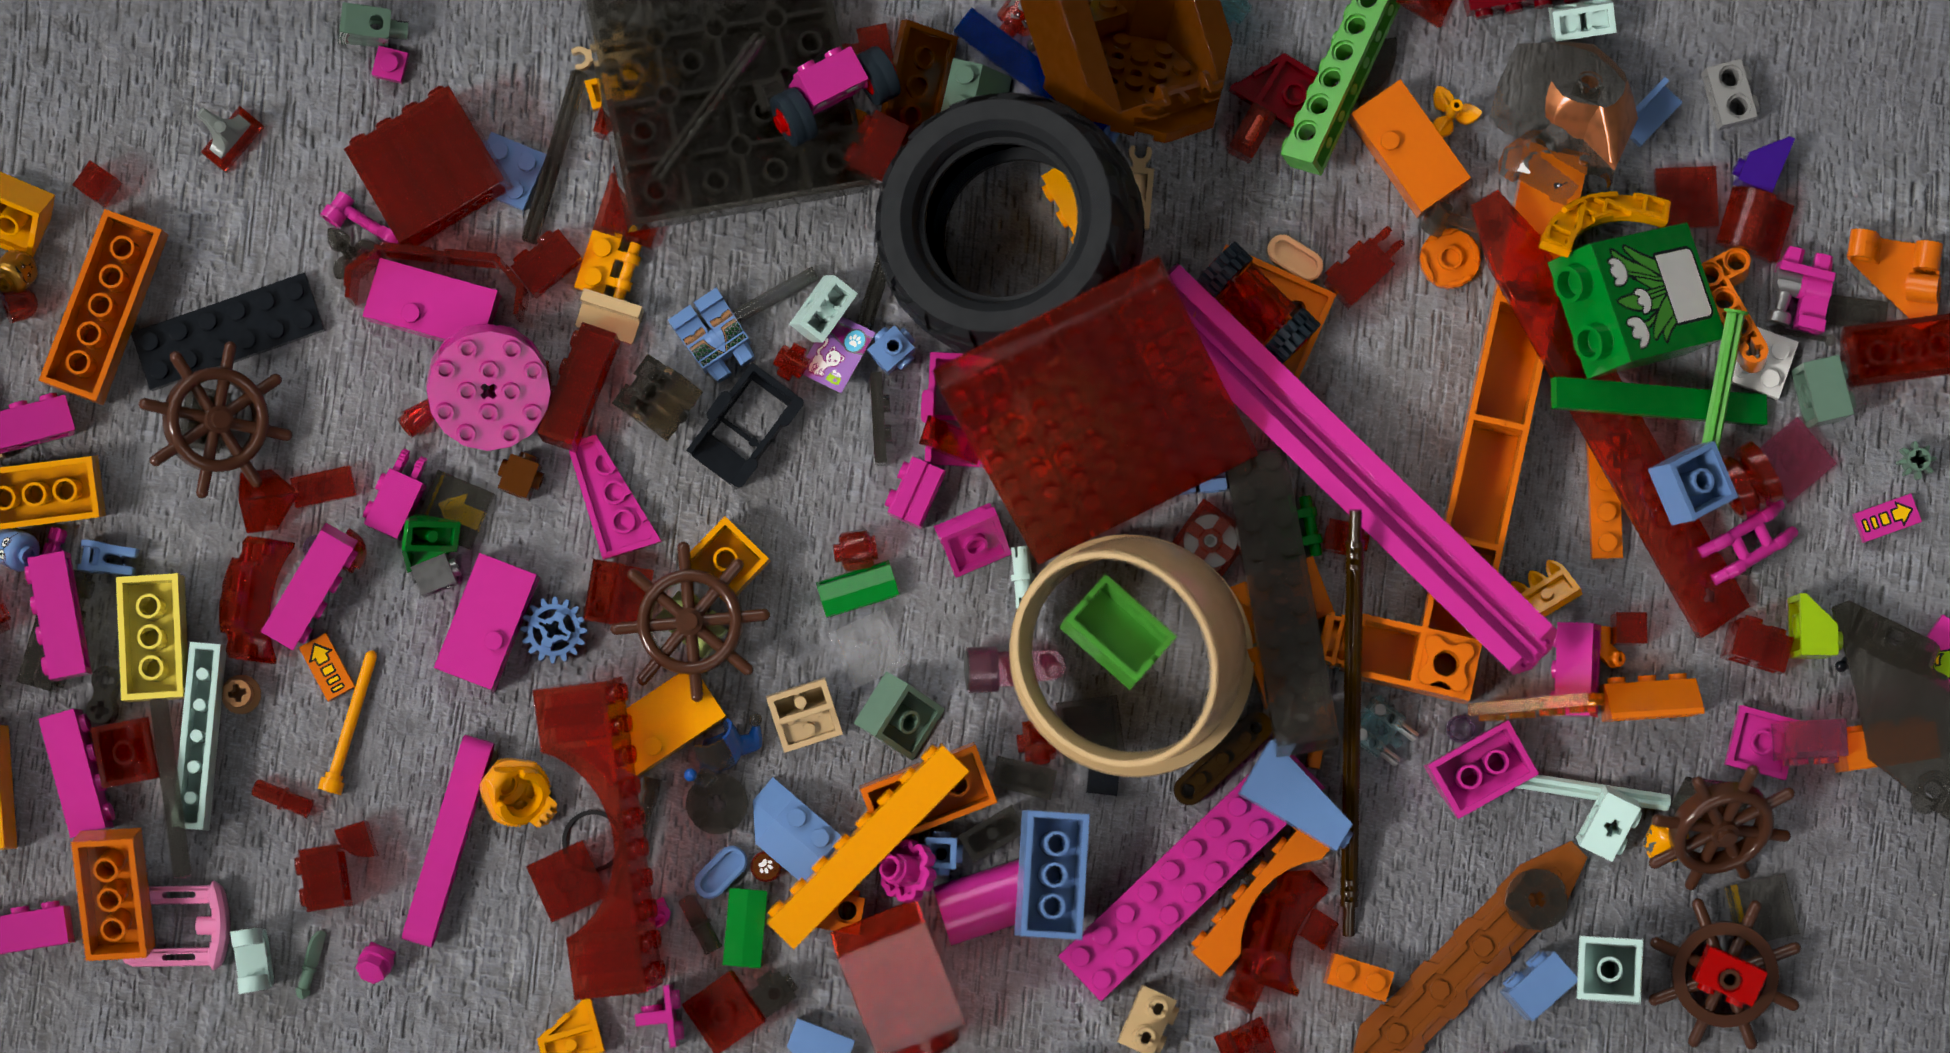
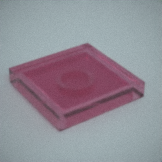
M1798 417L1794 418L1749 456L1788 503L1837 464Z

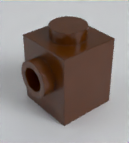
M520 451L519 456L510 454L508 460L503 459L498 471V476L501 477L498 489L530 501L534 489H540L545 473L541 472L542 466L536 463L537 457Z

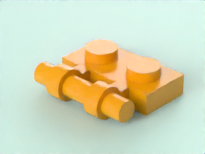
M592 230L574 288L580 291L586 288L605 294L607 287L615 289L613 297L624 300L626 293H630L633 285L630 281L635 266H639L641 260L639 253L642 245L630 242L628 251L622 252L619 251L622 244L621 238ZM616 261L623 263L619 278L611 277Z

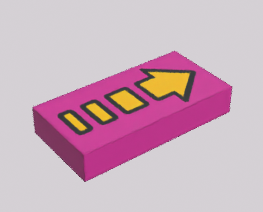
M1911 493L1852 514L1862 543L1922 522Z

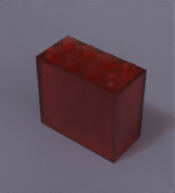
M443 85L434 88L427 94V99L420 103L415 101L406 105L401 110L402 114L394 119L388 117L381 120L375 125L376 129L367 135L361 133L353 137L349 141L350 145L344 148L396 239L410 250H413L506 193L505 188L509 190L514 187L463 99L449 85L445 88Z

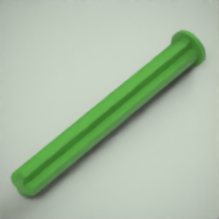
M1724 308V311L1727 313L1702 443L1715 441L1718 450L1723 433L1744 317L1749 314L1746 311Z

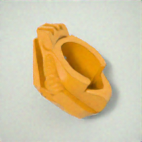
M516 758L499 759L480 783V794L491 818L504 826L521 827L530 822L540 828L548 825L557 813V803L549 796L551 793L549 778L543 768L535 761Z

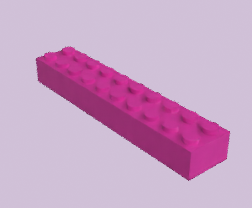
M1283 743L1279 744L1322 791L1325 787ZM1250 772L1083 931L1082 940L1074 939L1057 955L1100 1002L1287 824L1238 795Z

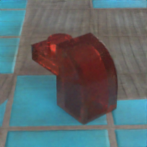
M1245 946L1228 981L1222 1002L1248 1014L1254 1012L1266 984L1264 983L1274 959Z

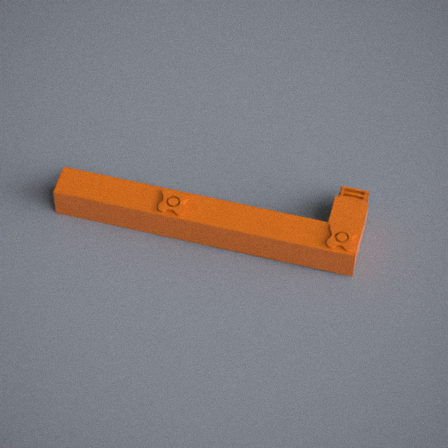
M1527 149L1522 161L1531 173L1520 172L1443 518L1497 572L1500 566L1558 302L1548 262L1561 256L1538 247L1541 237L1552 217L1560 212L1566 204L1581 197L1588 161ZM1559 182V183L1563 184V183H1565V182H1568V183L1564 184L1563 186H1561V187H1559V188H1557V189H1554V188H1555V186H1554L1555 183ZM1427 591L1420 626L1363 613L1361 681L1467 704L1470 701L1482 644ZM1331 612L1326 615L1316 660L1321 667L1325 664L1329 665V669L1338 667L1339 671L1344 672L1345 614L1336 616V612Z

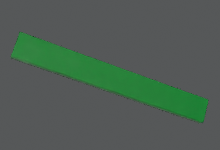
M1553 377L1551 378V409L1706 422L1712 390ZM1730 392L1724 423L1751 426L1768 425L1767 395Z

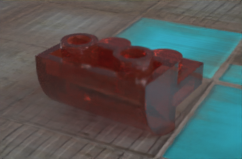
M1733 186L1715 244L1727 249L1742 248L1751 256L1771 264L1778 263L1795 206L1777 199L1776 194L1746 186Z
M593 559L583 620L611 626L613 623L637 621L639 606L645 592L627 577V572L635 568L652 582L654 570Z

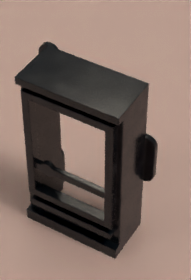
M752 362L730 392H721L706 413L709 419L686 451L690 456L737 490L744 486L758 467L757 461L783 426H788L803 407L804 401ZM751 381H754L787 405L760 444L755 437L751 438L725 419V416ZM721 422L746 439L750 446L757 447L748 460L742 458L712 435Z

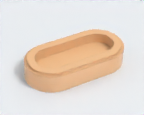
M1277 235L1270 240L1267 246V256L1273 264L1309 282L1319 278L1323 271V261L1317 253L1288 235Z

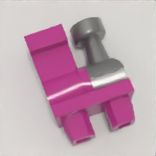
M1789 246L1782 260L1776 264L1773 287L1777 291L1775 308L1768 310L1765 321L1779 326H1789L1791 314L1787 312L1791 297L1799 298L1791 329L1819 335L1825 331L1827 321L1825 318L1836 275L1835 272H1831L1833 256L1816 253L1812 267L1802 265L1805 250Z

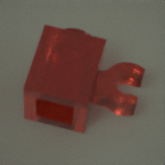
M886 23L858 28L856 31L859 43H843L839 45L842 50L851 46L856 55L871 47L878 46L884 51L889 60L892 61L893 59Z

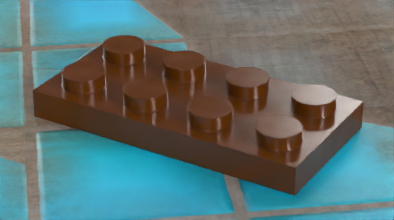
M908 19L901 20L892 59L900 82L901 93L882 104L875 138L904 146L909 141V135L918 126L941 112L959 37Z

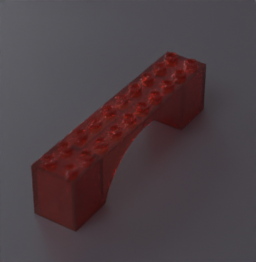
M622 676L553 684L532 690L541 753L553 756L566 763L588 782L606 811L613 836V870L602 903L583 927L566 938L574 1000L647 993L664 983L666 966L664 961L660 960L659 948L662 945L660 930L656 929L655 923L658 907L656 900L652 899L651 893L654 878L652 869L648 868L647 863L649 842L643 834L642 825L645 824V811L640 806L638 794L641 792V781L639 776L635 774L634 763L637 761V751L635 746L631 745L630 732L633 730V721L631 715L627 714L626 701L629 698L627 684L623 683Z

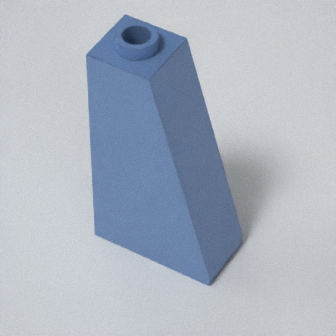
M1269 740L1238 795L1332 851H1337L1339 846L1344 849L1353 835V832L1349 831L1352 823L1275 741Z

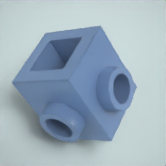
M894 325L890 329L887 327L881 329L873 337L875 343L867 349L869 356L888 376L897 367L903 370L914 360L912 354L915 352V347L912 344L915 340L905 328L899 331ZM894 345L898 347V350L892 352L888 348Z
M932 831V837H926V844H921L929 846L934 856L938 848H944L947 851L946 858L943 860L936 858L932 866L937 875L949 876L950 870H956V863H962L963 845H957V838H951V832Z

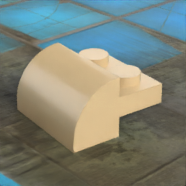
M825 677L766 696L784 753L843 734Z

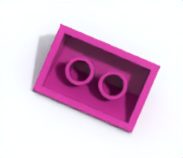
M1509 720L1497 724L1424 765L1438 793L1457 819L1539 774Z

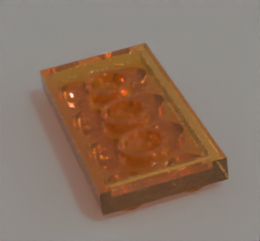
M1578 693L1468 703V715L1479 716V722L1505 721L1507 714H1509V719L1536 718V712H1539V716L1547 717L1566 715V709H1569V714L1595 713L1596 706H1605L1604 693Z

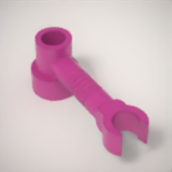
M339 191L330 205L327 204L320 213L324 220L337 228H341L345 220L350 219L393 249L401 240L399 234L380 225L353 208L352 205L355 201Z

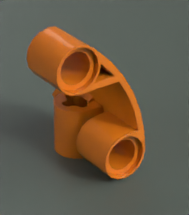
M1851 229L1847 259L1920 329L1937 319L1941 293V276L1939 274L1943 244L1931 240H1917L1916 243L1901 242L1881 238L1879 233L1873 230Z

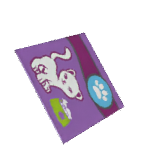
M841 317L823 343L813 344L798 373L842 393L876 332Z

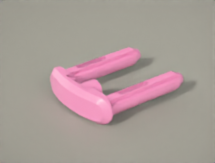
M213 880L210 885L149 886L151 905L210 904L211 916H197L195 924L197 935H211L210 947L154 948L147 958L123 959V962L132 967L210 966L213 971L220 967L225 960L230 938V912L226 893L222 885ZM168 892H195L194 898H167L166 895ZM168 954H194L195 959L167 960L166 956Z

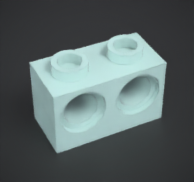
M1589 0L1548 7L1551 34L1556 42L1617 33L1614 5L1611 0Z

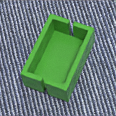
M1106 574L1059 627L1129 690L1132 689L1177 637Z

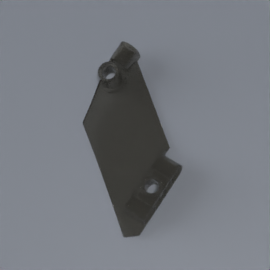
M1850 600L1833 606L1831 609L1835 621L1838 623V631H1842L1843 649L1855 690L1868 759L1912 794L1910 799L1911 805L1917 812L1931 814L1935 811L1941 817L1950 820V682L1947 675L1932 669L1940 651L1939 645L1932 639Z

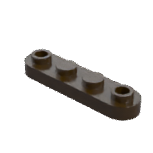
M1252 712L1245 716L1216 747L1200 758L1175 782L1173 793L1176 800L1186 806L1195 805L1200 802L1270 736L1272 723L1269 717L1261 712ZM1253 722H1258L1261 725L1260 733L1255 734L1251 731L1250 725ZM1189 784L1194 787V794L1192 796H1186L1183 793L1185 785Z

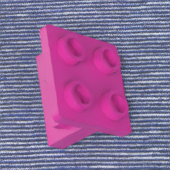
M673 984L663 985L666 1010H662V1004L641 1007L642 1012L634 1014L635 1024L637 1027L667 1023L669 1046L674 1048L680 1046L679 1040L685 1039L683 1020L677 1021L676 1009L681 1008V997L679 989L674 990Z

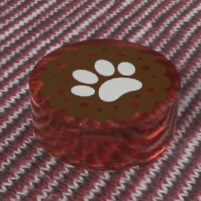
M765 851L756 854L751 861L753 876L762 882H771L781 873L782 866Z

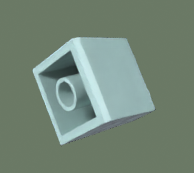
M1579 936L1577 999L1641 1005L1643 940Z

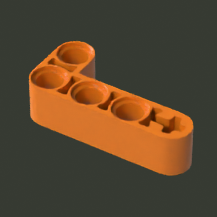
M1732 248L1702 263L1705 275H1711L1717 280L1714 283H1708L1715 304L1720 300H1726L1731 304L1729 309L1748 312L1734 289V286L1746 280L1749 274L1751 258L1746 250ZM1739 262L1743 265V268L1734 270L1728 264ZM1716 304L1722 325L1724 327L1727 312L1724 311V308H1720ZM1750 314L1744 317L1743 327L1746 329V332L1741 334L1736 360L1744 371L1757 373L1766 365L1769 348ZM1749 349L1753 355L1748 356Z

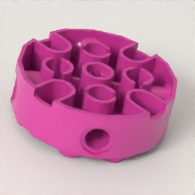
M479 324L467 326L445 339L431 359L426 383L431 414L443 432L463 446L485 451L512 447L530 436L545 417L551 394L546 360L534 342L516 329L503 325L487 324L480 326ZM485 383L488 386L494 384V390H483V384Z

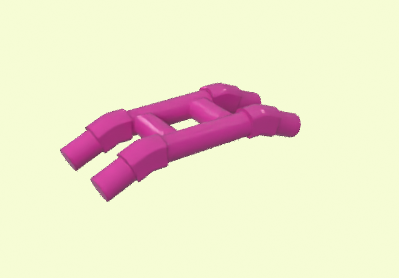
M1775 500L1769 506L1757 512L1756 515L1726 533H1722L1709 542L1697 547L1700 556L1705 558L1714 552L1732 545L1739 559L1710 575L1716 586L1742 574L1756 563L1788 546L1798 536L1797 528L1790 526L1772 539L1765 523L1774 519L1784 510L1785 503L1782 500ZM1754 530L1762 546L1749 553L1742 537Z

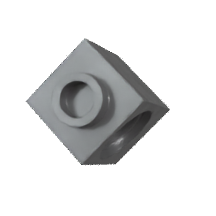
M445 553L410 567L420 593L425 598L459 585L457 576L461 575L459 566L455 558L449 559V556Z

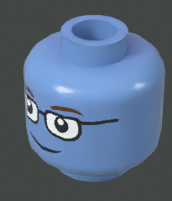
M9 528L0 533V564L17 572L25 571V566H28L27 558L39 556L40 546L38 540L33 535L18 528Z

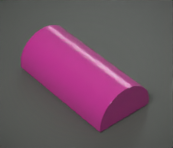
M1019 859L933 886L951 946L1015 925Z

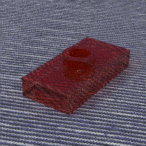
M350 465L290 478L295 507L297 509L357 496L352 467Z

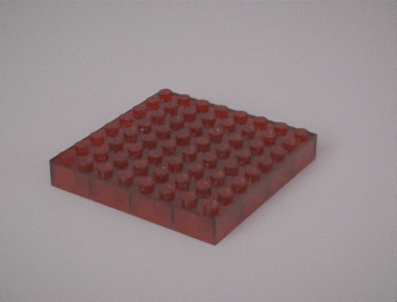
M1159 256L932 370L941 393L1038 565L1259 455Z

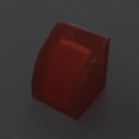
M363 820L334 830L338 842L350 854L365 858L379 856L368 821Z
M1311 909L1297 936L1324 951L1339 923L1319 910Z

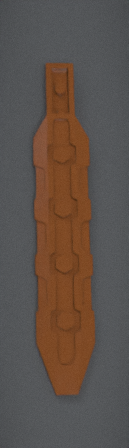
M1569 841L1520 864L1496 888L1497 892L1471 918L1467 917L1453 931V936L1428 961L1424 960L1410 974V979L1359 1026L1352 1053H1421L1425 1049V1044L1450 1019L1454 1020L1469 1005L1468 1001L1493 976H1498L1512 962L1511 958L1564 909L1588 857L1572 841Z

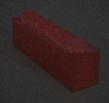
M582 322L579 330L573 332L570 340L571 351L568 358L564 357L560 364L559 375L561 376L557 385L551 387L547 411L536 428L542 442L577 453L621 343L616 333Z

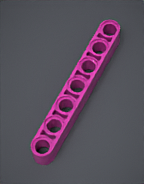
M464 735L405 922L402 933L403 940L430 948L433 947L481 795L480 783L488 772L495 743L469 735Z

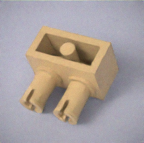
M1141 985L1117 1042L1141 1053H1161L1167 1039L1166 1036L1162 1035L1167 1023L1173 1025L1180 1009L1175 1007L1177 1000Z

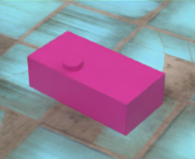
M380 258L363 317L368 322L444 342L445 339L464 327L479 324L480 326L493 325L501 295L498 290Z
M479 553L434 668L495 692L523 623V616L527 613L540 577Z

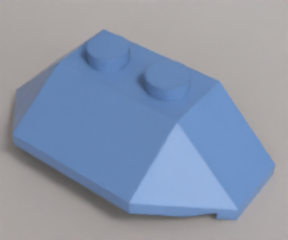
M772 777L753 800L755 844L797 880L802 877L806 881L814 872L811 869L814 863L823 855L828 858L836 850L833 845L841 835L775 778Z

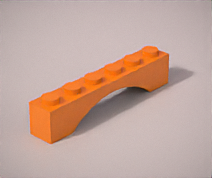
M1292 827L1295 831L1288 839L1282 836L1271 849L1275 853L1268 862L1262 860L1251 872L1255 878L1249 885L1246 886L1242 883L1232 894L1231 897L1235 901L1228 909L1222 906L1211 919L1215 923L1207 933L1202 930L1191 942L1195 947L1191 953L1218 977H1221L1241 954V937L1245 920L1252 904L1261 891L1274 878L1288 869L1306 862L1321 860L1330 850L1329 848Z

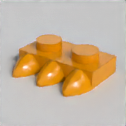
M1547 560L1546 562L1548 577L1537 571H1529L1528 583L1530 588L1517 581L1511 582V585L1544 617L1583 595L1580 586L1561 563L1554 560Z

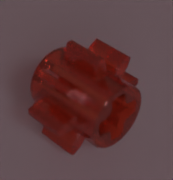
M795 342L791 348L784 344L773 362V365L779 367L776 372L777 375L789 382L793 376L800 379L811 359L805 356L807 349Z

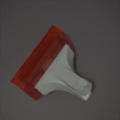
M241 106L236 109L229 119L221 118L203 107L197 113V116L204 122L212 135V139L201 153L225 173H227L265 127Z

